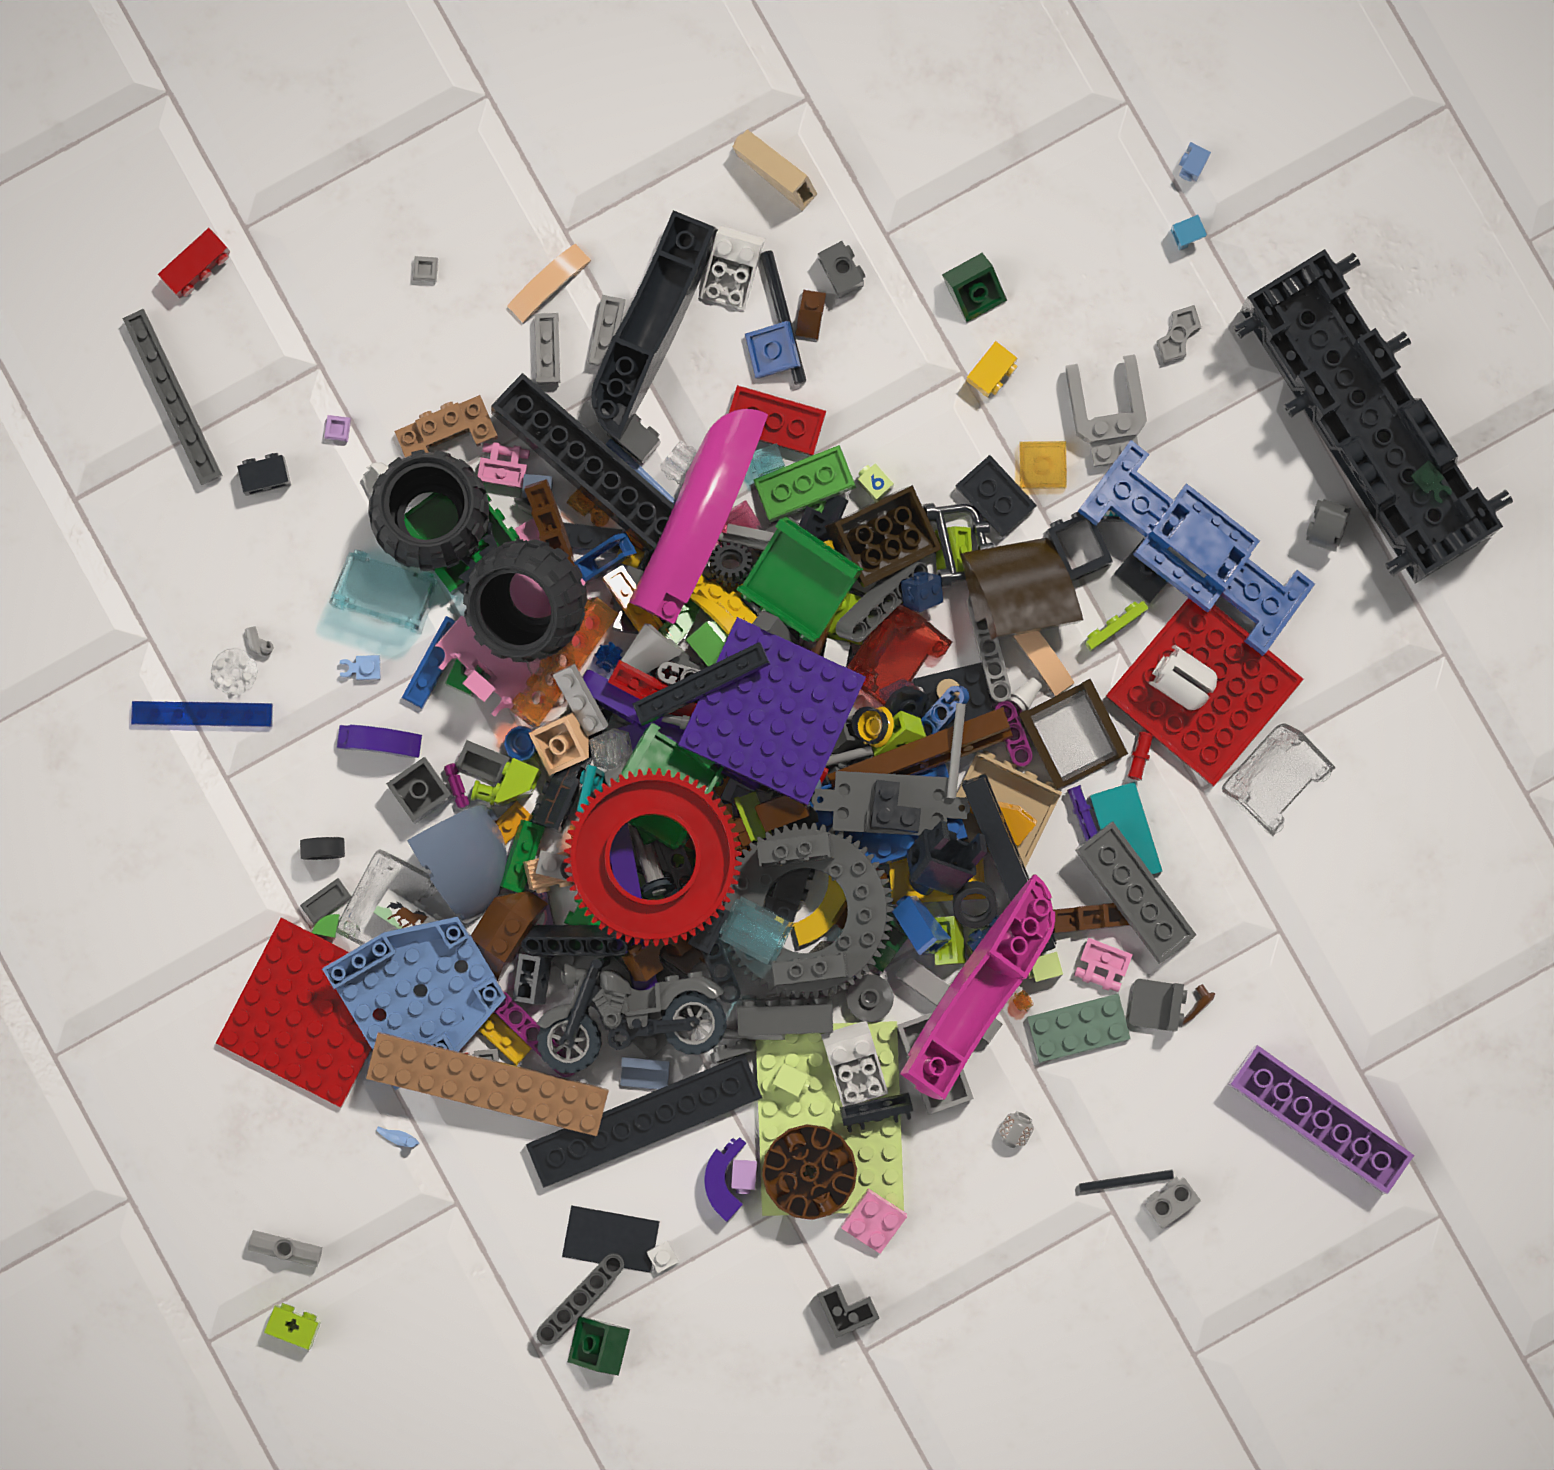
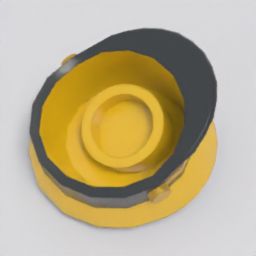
M861 707L852 717V728L857 737L864 741L863 743L876 748L882 747L892 735L894 728L893 717L886 707Z

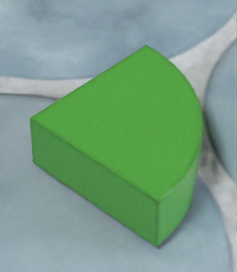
M331 914L321 918L315 924L312 933L336 938L340 915Z

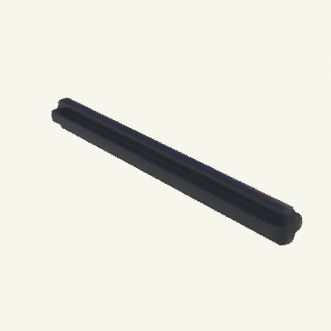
M772 250L764 251L761 253V258L778 323L789 321L800 362V367L791 369L794 384L800 385L806 382V376Z

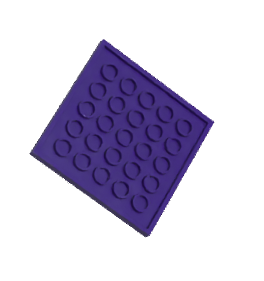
M737 617L717 662L761 642L771 665L700 698L678 746L807 806L866 677Z

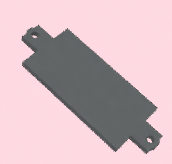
M836 771L835 790L815 789L811 799L814 805L813 810L833 811L832 830L920 835L924 829L932 830L940 820L947 822V818L967 819V814L970 812L967 798H947L949 779L947 777ZM876 780L900 782L898 806L921 808L918 833L871 828ZM817 797H823V802L818 803ZM959 805H964L965 810L959 811Z

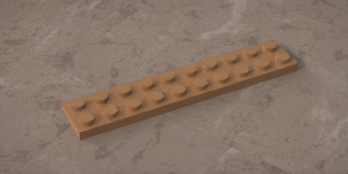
M382 1032L377 1034L366 1079L594 1136L598 1134L609 1089Z

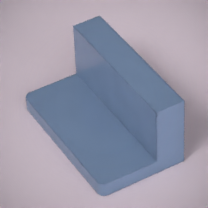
M622 1057L621 1086L661 1089L668 1086L670 1062Z

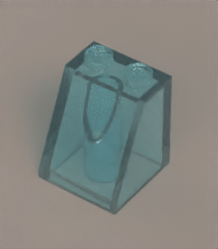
M741 896L740 900L736 899L731 907L730 912L733 914L730 920H726L720 929L722 934L720 939L767 965H772V961L777 960L795 922Z

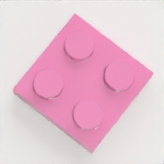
M868 1188L842 1223L841 1229L881 1254L907 1218V1213Z

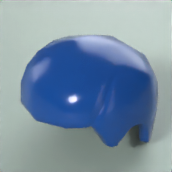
M518 726L512 728L507 733L504 746L509 757L523 762L532 759L536 755L537 749L529 735L533 731L531 728Z

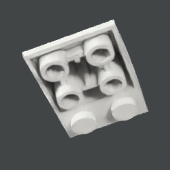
M720 226L716 233L700 298L745 310L765 238Z
M867 1021L833 1030V1033L821 1034L843 1106L853 1105L888 1094Z

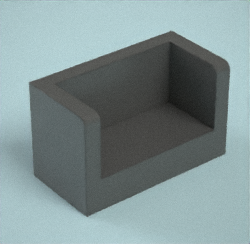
M466 740L456 767L493 783L501 784L504 779L502 771L506 762H511V758Z

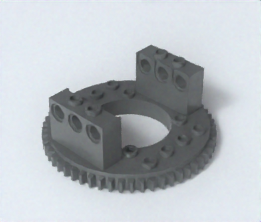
M803 823L801 830H799L798 825L793 824L792 831L785 825L783 833L778 828H775L774 836L766 832V840L758 837L757 845L752 842L750 843L751 851L742 850L745 855L744 858L736 857L738 861L742 862L741 866L734 868L741 872L740 875L733 876L738 881V884L730 885L735 891L734 894H726L731 901L729 903L721 902L725 909L730 911L725 922L726 927L721 930V933H728V936L723 941L731 942L727 950L736 952L732 957L733 960L741 959L737 965L739 968L747 967L744 974L747 975L753 972L751 980L755 981L761 978L759 985L762 987L768 982L769 991H772L776 986L777 994L779 995L786 989L787 997H790L794 991L796 998H800L802 992H804L805 998L809 999L811 992H813L815 998H818L820 991L825 996H829L830 988L835 994L838 993V986L846 990L847 981L854 985V976L862 979V970L867 973L870 972L867 966L868 963L872 965L877 964L873 957L882 956L878 948L886 949L882 940L890 939L885 934V931L892 930V927L888 926L887 922L894 921L893 917L888 916V913L894 911V908L887 906L888 903L893 901V898L886 897L892 890L891 888H884V885L889 882L888 879H881L885 871L876 870L880 862L872 863L875 856L874 854L866 856L867 847L859 850L861 844L859 840L851 844L853 836L849 835L844 839V831H840L835 835V830H832V828L827 832L826 825H822L820 830H818L816 823L812 824L811 829H808L807 823ZM798 869L820 870L830 875L841 886L848 905L847 921L840 936L827 948L813 953H797L783 947L770 933L765 920V902L772 886L785 874Z

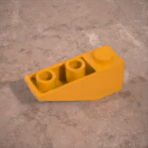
M998 801L1014 842L1019 846L1036 826L1037 820L1018 805Z

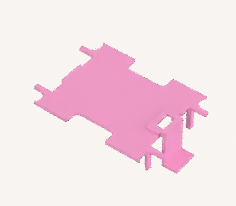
M516 573L510 584V595L515 606L529 617L543 618L551 615L549 599L540 585L533 579ZM581 579L582 585L584 586L586 582L583 579ZM591 597L587 600V604L584 607L585 617L580 630L574 635L572 641L566 645L570 651H573L597 622L592 620L587 612L588 607L594 601ZM460 616L435 645L442 648L445 652V659L439 668L443 670L452 659L457 658L468 668L464 672L468 677L463 684L483 702L486 701L493 691L502 698L491 714L495 717L500 710L509 708L516 717L542 687L534 680L533 673L545 659L539 660L537 658L532 662H513L509 657L501 659L491 654V649L486 645L481 646L475 640L474 636L476 634L472 627H468L465 618ZM477 665L491 676L488 681L474 670Z

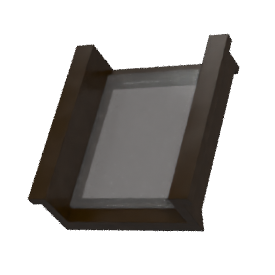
M1091 678L1029 710L1019 713L1056 789H1060L1128 755Z

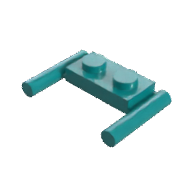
M587 765L586 771L583 770L581 774L580 784H582V791L577 807L578 812H584L580 805H588L587 797L590 794H595V789L603 792L601 784L607 785L605 772L596 766Z

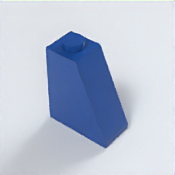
M905 895L896 902L897 907L892 912L919 955L935 954L951 940L950 936L917 896Z

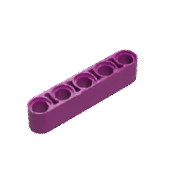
M503 991L506 996V1003L503 1007L496 1008L495 1012L542 1057L538 1051V1041H530L527 1038V1031L530 1028L535 1027L540 1031V1026L536 1024L537 1022L516 1001H512L513 998ZM514 1011L522 1013L523 1019L519 1024H513L510 1021V1015ZM552 1038V1044H553L556 1048H557L558 1046H560V1045ZM563 1048L557 1052L561 1057L566 1058V1051ZM553 1069L558 1075L564 1078H570L576 1074V1072L564 1074Z

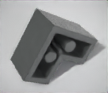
M839 1284L817 1293L836 1338L880 1319L870 1296L848 1305Z

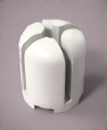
M1173 645L1174 652L1169 657L1163 656L1152 673L1156 678L1154 681L1149 682V684L1188 710L1199 709L1210 698L1206 693L1214 692L1217 685V675L1212 669L1178 646Z

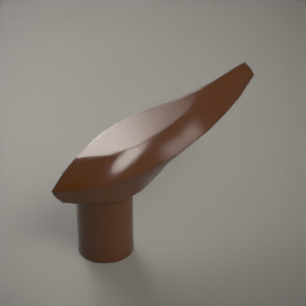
M1203 984L1195 988L1201 999L1194 1004L1193 1008L1184 1017L1183 1025L1198 1015L1215 997V993H1209Z

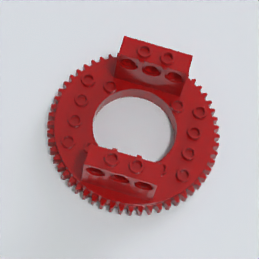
M648 768L646 775H643L641 769H638L636 777L629 771L628 779H625L620 774L618 783L611 778L610 787L604 783L601 784L603 792L595 789L596 798L588 796L589 805H580L584 812L575 813L579 821L572 820L571 824L575 827V830L567 831L573 838L565 839V843L569 844L571 848L564 849V853L570 855V857L564 859V863L571 864L570 867L565 869V872L572 873V876L566 879L567 882H574V885L569 888L570 891H578L574 900L582 899L579 908H588L584 915L587 917L593 914L594 917L591 921L593 924L601 921L600 930L607 926L609 927L608 935L616 931V939L619 940L622 935H625L626 943L631 938H634L635 945H638L640 940L643 939L645 946H648L650 940H653L654 945L658 946L659 940L662 939L666 946L668 945L669 938L676 944L679 935L684 941L687 940V932L693 937L696 936L695 928L704 931L703 922L711 925L710 916L716 919L719 917L716 909L725 910L721 902L729 903L731 901L726 894H734L735 891L730 885L738 884V881L733 876L740 875L741 872L734 868L741 866L742 862L735 860V858L741 856L742 852L735 850V848L741 846V842L733 840L739 836V833L731 832L736 826L735 823L728 824V820L732 815H723L727 807H718L721 799L712 800L713 791L708 794L704 793L706 785L697 788L698 780L690 784L688 775L683 780L680 779V772L671 777V771L667 770L664 776L662 775L661 768H658L656 774L653 775L651 768ZM645 815H659L674 820L687 831L695 848L696 863L688 883L676 894L660 900L641 899L628 893L619 885L610 866V848L616 834L631 820Z

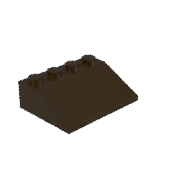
M913 485L902 488L825 526L836 551L863 568L857 579L862 587H866L942 549Z

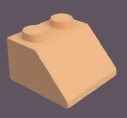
M573 712L544 724L529 733L549 775L589 758L588 736L586 737Z

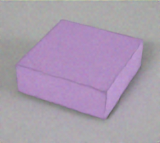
M327 415L324 438L348 442L351 418Z

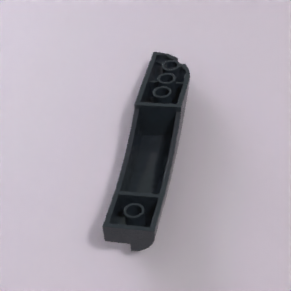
M674 210L671 213L644 279L617 332L611 339L592 387V408L599 424L607 433L619 440L638 410L672 344L710 258V249L718 231L712 225Z

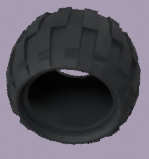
M424 450L411 452L412 455L403 459L398 457L391 462L386 472L380 474L374 483L368 505L371 529L380 547L385 553L392 556L396 562L408 568H420V571H435V568L447 567L448 569L459 564V561L465 556H470L479 546L482 536L486 534L490 508L487 492L481 478L476 475L473 468L464 460H458L452 457L450 453L436 450L434 453H425ZM428 492H436L447 496L454 503L458 513V522L454 529L444 536L430 540L417 539L411 536L404 521L406 508L409 503L418 495Z
M523 539L510 541L492 549L472 569L469 576L470 581L464 589L463 604L467 608L464 612L467 626H471L476 634L474 636L475 640L481 646L486 645L491 649V654L501 659L509 657L513 662H532L537 658L542 660L558 653L572 641L574 635L580 630L585 617L584 607L587 604L586 586L582 585L581 579L583 576L578 565L573 566L567 559L569 555L562 549H553L549 547V543L535 539L530 541H523ZM516 573L525 575L540 585L549 599L551 615L543 618H533L523 614L515 606L510 595V584Z

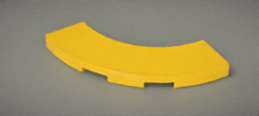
M828 875V887L825 897L819 907L805 919L793 923L799 946L818 939L834 925L832 923L833 918L846 900L841 886L836 880L833 881L830 875Z

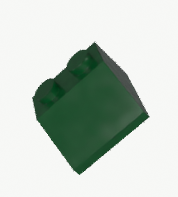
M983 253L942 274L948 291L966 322L1007 301L994 267Z
M579 1316L567 1362L596 1372L619 1376L630 1329Z

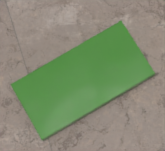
M840 445L753 479L770 523L806 509L807 506H813L856 488Z

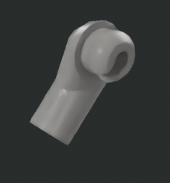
M256 626L246 628L245 633L250 650L262 656L271 654L274 648L273 644L270 641L259 638Z

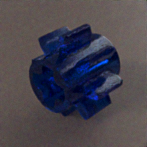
M609 642L608 645H599L600 648L597 650V653H594V656L598 659L595 664L600 669L603 668L607 673L611 669L614 670L619 660L622 659L620 654L623 650L612 642Z

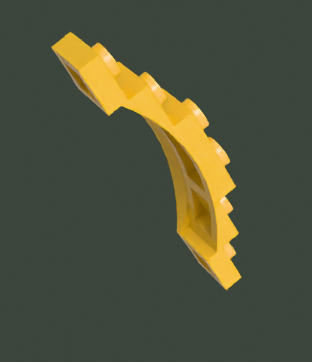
M701 574L689 598L691 601L701 607L728 636L737 617L753 624L757 616L734 591L728 594L715 579L709 582Z

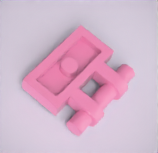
M493 442V444L484 443L482 451L491 453L490 459L482 457L480 459L478 477L481 478L482 482L523 489L527 465L518 463L520 458L529 459L530 450L521 449V446L516 445L514 447L502 446L498 442ZM499 454L512 456L511 462L498 460Z
M1088 938L1080 960L1089 964L1086 970L1077 967L1074 976L1082 978L1083 982H1093L1103 986L1102 989L1107 991L1111 989L1119 992L1122 983L1113 979L1115 974L1125 977L1133 954ZM1095 967L1107 970V976L1103 977L1093 973Z

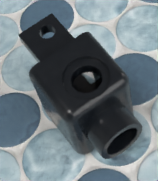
M940 820L932 830L924 829L907 851L909 883L912 888L922 895H929L933 890L949 895L957 893L976 875V865L987 854L985 835L978 833L970 843L964 842L957 838L955 832L948 830L947 822Z

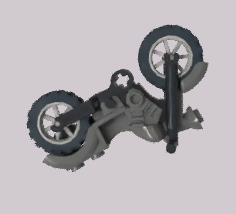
M602 957L592 960L589 969H576L569 964H565V970H561L563 985L567 984L568 990L577 985L571 1004H563L550 1009L536 1023L540 1026L537 1036V1047L542 1056L541 1058L550 1068L561 1073H575L584 1070L599 1055L602 1046V1036L597 1023L589 1016L590 1006L598 1011L604 1029L609 1030L608 1043L615 1050L629 1047L637 1036H653L658 1033H664L669 1044L676 1050L688 1055H700L715 1048L724 1037L727 1028V1017L722 1008L723 1006L715 998L725 992L714 981L703 976L702 971L688 973V978L679 979V975L664 977V982L655 983V986L648 990H635L631 988L627 979L618 971H602V968L610 963L608 957ZM694 990V991H689V992H686V993L681 994V993L684 992V991ZM708 1012L711 1019L704 1020L701 1016L702 1013ZM686 1013L690 1017H681L679 1014ZM712 1022L711 1030L708 1033L701 1024ZM560 1026L564 1032L562 1037L554 1034ZM696 1029H699L706 1037L695 1041ZM581 1030L584 1031L586 1037L579 1038ZM688 1030L692 1031L691 1040L685 1038L682 1033ZM619 1034L622 1036L626 1035V1040L622 1044L621 1041H616V1036ZM552 1038L559 1040L560 1046L555 1049L552 1044ZM581 1041H587L584 1051L577 1046ZM564 1047L567 1048L566 1058L557 1054ZM571 1048H574L580 1056L570 1059Z

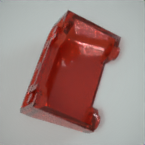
M899 605L869 634L847 668L866 677L860 692L879 706L885 707V703L892 693L910 684L928 656L939 658L945 655L953 642L920 614Z

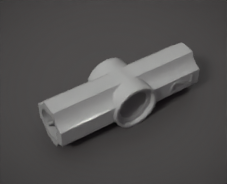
M256 1230L252 1231L248 1246L249 1251L313 1267H318L323 1248ZM283 1242H287L291 1246V1252L288 1255L281 1254L279 1250Z

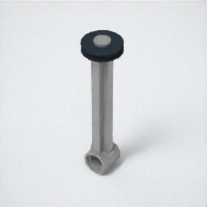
M627 761L605 772V780L609 787L611 786L610 779L613 778L615 781L618 779ZM628 823L629 832L646 884L640 888V891L644 892L642 897L653 898L670 892L675 888V884L672 883L674 880L671 877H664L653 842L644 845L636 827L633 828Z

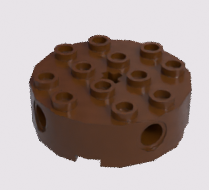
M809 1124L790 1128L777 1137L764 1157L762 1171L766 1192L775 1205L795 1218L809 1220L830 1216L845 1205L855 1188L857 1166L853 1151L842 1136L827 1127ZM807 1165L811 1168L815 1167L817 1170L814 1172V1178L812 1179L809 1176L804 1177L803 1175Z

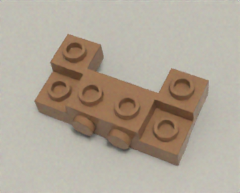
M480 395L462 403H445L440 406L441 410L434 413L432 411L424 412L419 415V419L415 420L414 423L394 431L405 457L412 455L411 452L424 450L425 453H429L428 449L468 432H471L477 447L487 440L498 438Z

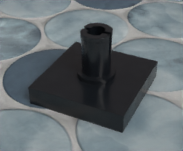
M1143 538L1113 575L1150 604L1168 582L1133 555L1143 542Z

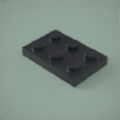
M988 455L955 485L958 491L978 510L982 517L988 521L1002 538L1037 507L1034 501L991 455Z

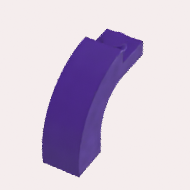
M340 725L336 748L419 758L422 735L373 726Z
M741 1137L737 1140L732 1138L724 1147L726 1150L725 1154L716 1148L705 1170L704 1184L708 1200L714 1210L726 1222L743 1205L729 1191L725 1182V1172L728 1164L747 1144Z

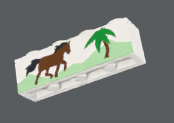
M396 887L393 891L387 890L373 912L398 929L444 919L436 913L433 917L426 913L427 907L416 900L413 904L405 899L407 894Z

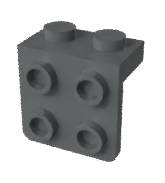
M1136 979L1134 982L1129 1023L1133 1026L1177 1032L1178 1027L1182 1028L1184 1013H1180L1181 1004H1186L1187 990H1184V984Z

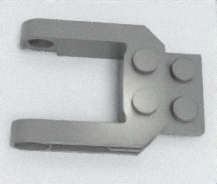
M1135 354L1123 356L1126 366V384L1131 413L1125 412L1094 417L1092 420L1087 418L1078 364L1065 366L1076 436L1090 444L1094 467L1113 464L1131 440L1138 445L1137 435L1147 422Z

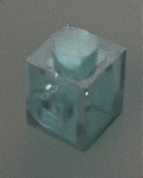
M777 443L754 452L749 465L752 473L757 472L758 477L785 467Z

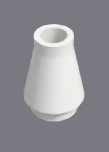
M1031 678L1011 694L1009 702L1019 712L1029 710L1042 685L1035 678Z

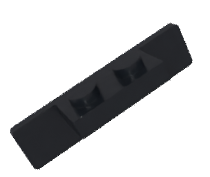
M841 496L830 498L827 500L822 513L807 506L799 526L823 542L831 541L825 526L842 518L849 500Z

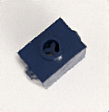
M917 572L913 574V577L901 581L903 606L905 609L922 612L944 602L941 576Z

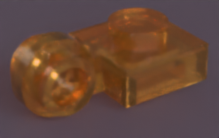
M578 489L566 502L584 517L590 513L591 522L597 527H603L609 522V516Z

